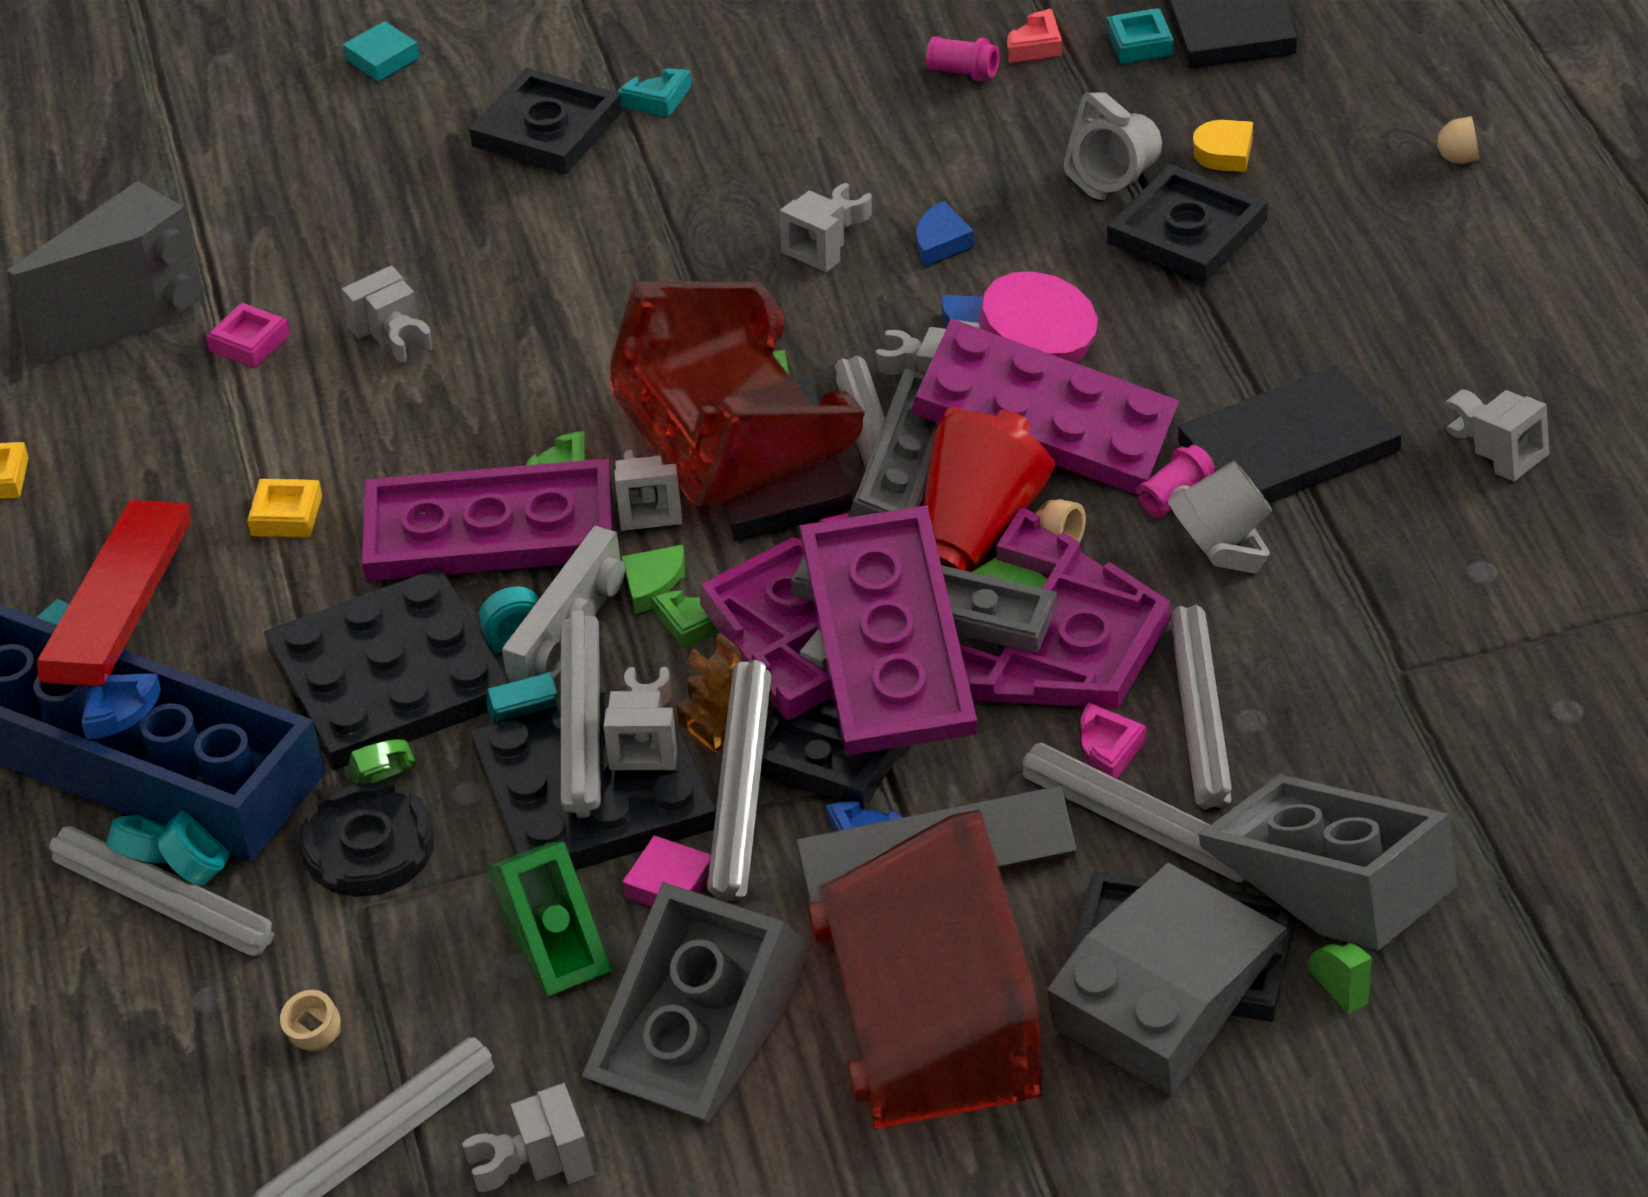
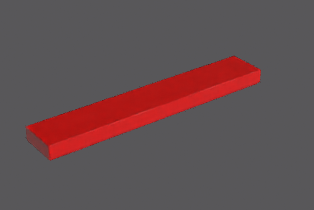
M129 500L37 660L38 681L86 686L105 685L191 524L190 503Z

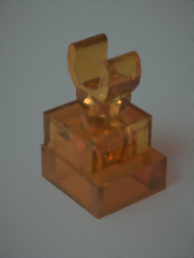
M721 633L716 636L717 649L709 660L695 649L690 652L689 664L697 674L687 679L689 697L676 704L679 723L714 753H717L724 747L732 671L741 659L740 649Z

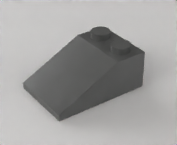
M139 181L130 185L6 270L29 359L37 365L161 327L204 297L185 207Z
M1281 774L1277 775L1198 834L1200 846L1318 934L1355 944L1365 950L1374 949L1379 951L1458 887L1449 813Z
M1167 863L1086 935L1047 988L1052 1027L1172 1097L1287 935V928L1176 866Z
M662 882L582 1077L588 1081L710 1123L786 1010L811 945L785 921Z

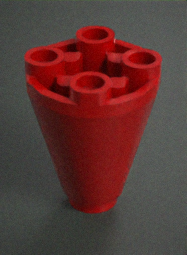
M958 407L945 409L933 438L923 506H928L942 566L968 572L974 571L1000 541L1020 508L1027 509L1045 489L1055 467V462L1037 439L1029 434L1031 424L1022 415L1010 410H1000L994 416L981 412L966 411Z

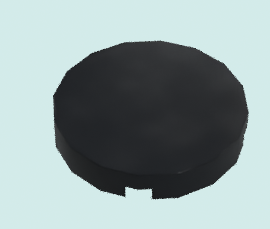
M379 782L351 785L329 794L317 804L318 812L311 817L309 822L306 817L300 828L301 855L303 863L312 879L331 892L353 897L380 895L406 885L425 868L434 851V830L431 815L422 800L409 792L410 798L405 794L395 792L394 785Z

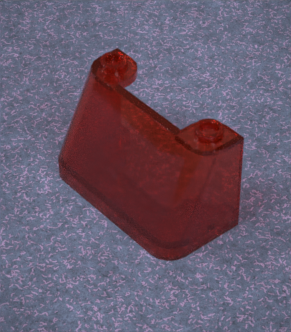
M634 281L611 358V389L617 402L657 456H661L663 465L676 464L678 485L689 501L695 506L725 505L845 453L853 447L863 429L865 411L847 391H829L823 396L819 406H813L775 358L773 352L777 341L781 338L784 331V316L780 307L777 306L773 297L761 282Z
M980 810L952 814L818 887L819 900L807 903L811 931L815 943L827 941L830 953H836L858 1041L859 1058L847 1060L850 1087L855 1103L867 1101L874 1129L1043 1097L1040 1020L1035 990Z

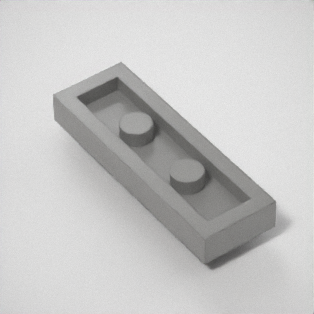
M594 526L504 645L502 653L506 677L510 683L549 672L555 678L561 669V622L571 618V612L575 610H583L585 616H595L609 596H614L619 591L625 575V564L620 560L617 532Z

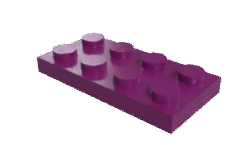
M951 318L916 393L911 413L939 423L945 409L949 407H958L966 411L981 412L994 416L1000 410L1016 412L1030 422L1031 430L1029 434L1035 437L1047 450L1049 456L1054 460L1055 466L1140 496L1136 493V488L1141 483L1150 479L1179 400Z
M609 458L365 479L362 566L365 582L411 578L441 567L445 575L566 564L594 526L613 531L612 475Z
M928 506L800 525L801 544L845 755L977 735V717Z

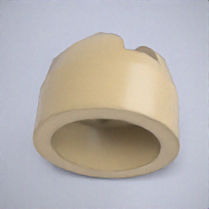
M1472 116L1452 120L1440 130L1437 138V147L1441 156L1447 161L1456 164L1480 161Z
M1062 499L1048 500L1035 513L1040 517V526L1056 536L1064 532L1080 543L1086 524L1085 511L1080 503Z
M305 990L295 994L285 1003L280 1014V1025L289 1040L296 1047L310 1053L328 1048V1045L340 1034V1014L327 994L319 990ZM307 1015L319 1025L313 1031L300 1024Z

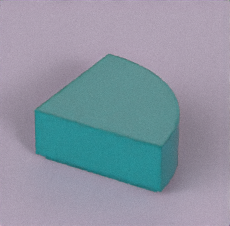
M663 69V76L651 78L640 83L638 77L631 79L617 91L621 94L622 108L669 118L692 86L690 71Z

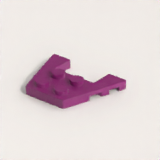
M1020 508L996 545L997 560L1041 573L1045 578H1048L1042 589L1057 592V608L1038 653L1006 646L1000 656H995L960 645L972 700L1086 707L1088 703H1092L1101 708H1119L1171 619L1170 601L1112 563L1108 562L1104 566L1097 563L1081 552L1078 541L1064 532L1058 536L1054 535L1040 526V517L1030 510Z
M795 537L702 583L700 593V606L741 662L761 661L765 664V669L770 671L769 700L780 715L788 721L831 698L832 691L829 674L800 655L801 649L819 629L814 602L792 596L791 580L804 555L801 539Z

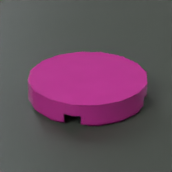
M1031 271L1012 272L995 279L984 292L978 323L980 328L985 331L1075 363L1086 355L1091 343L1094 341L1098 317L1091 301L1077 287L1056 276Z

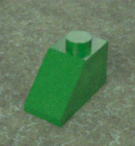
M549 842L486 866L508 929L545 996H551L612 971L564 842Z

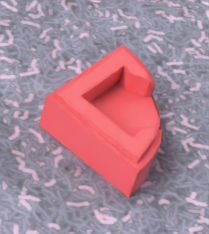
M1052 9L1031 14L1027 17L1025 25L1016 31L1013 29L1009 33L1007 38L1008 63L1062 56V40Z

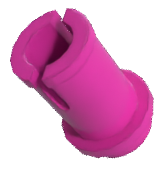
M933 36L927 46L926 65L929 71H945L971 75L974 81L982 82L986 77L993 78L999 67V48L997 45H991L986 38H979L976 42H968Z
M1191 445L1188 448L1179 447L1171 454V462L1150 479L1137 486L1136 493L1140 495L1137 499L1141 506L1155 518L1165 517L1169 510L1172 509L1167 499L1170 498L1171 492L1175 488L1182 485L1193 486L1215 472V466L1211 457L1206 451L1196 445Z

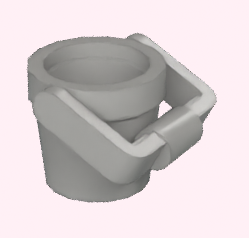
M1085 93L1081 99L1064 160L1065 173L1089 196L1105 200L1108 197V193L1120 191L1128 187L1139 178L1145 169L1157 161L1162 149L1160 131L1148 117L1137 113L1130 114L1107 93ZM1100 113L1105 116L1103 118H1098Z
M1232 461L1193 486L1182 485L1171 492L1170 498L1167 499L1170 507L1214 566L1249 573L1259 572L1270 555V551L1255 527L1272 512V508L1256 485L1235 461Z

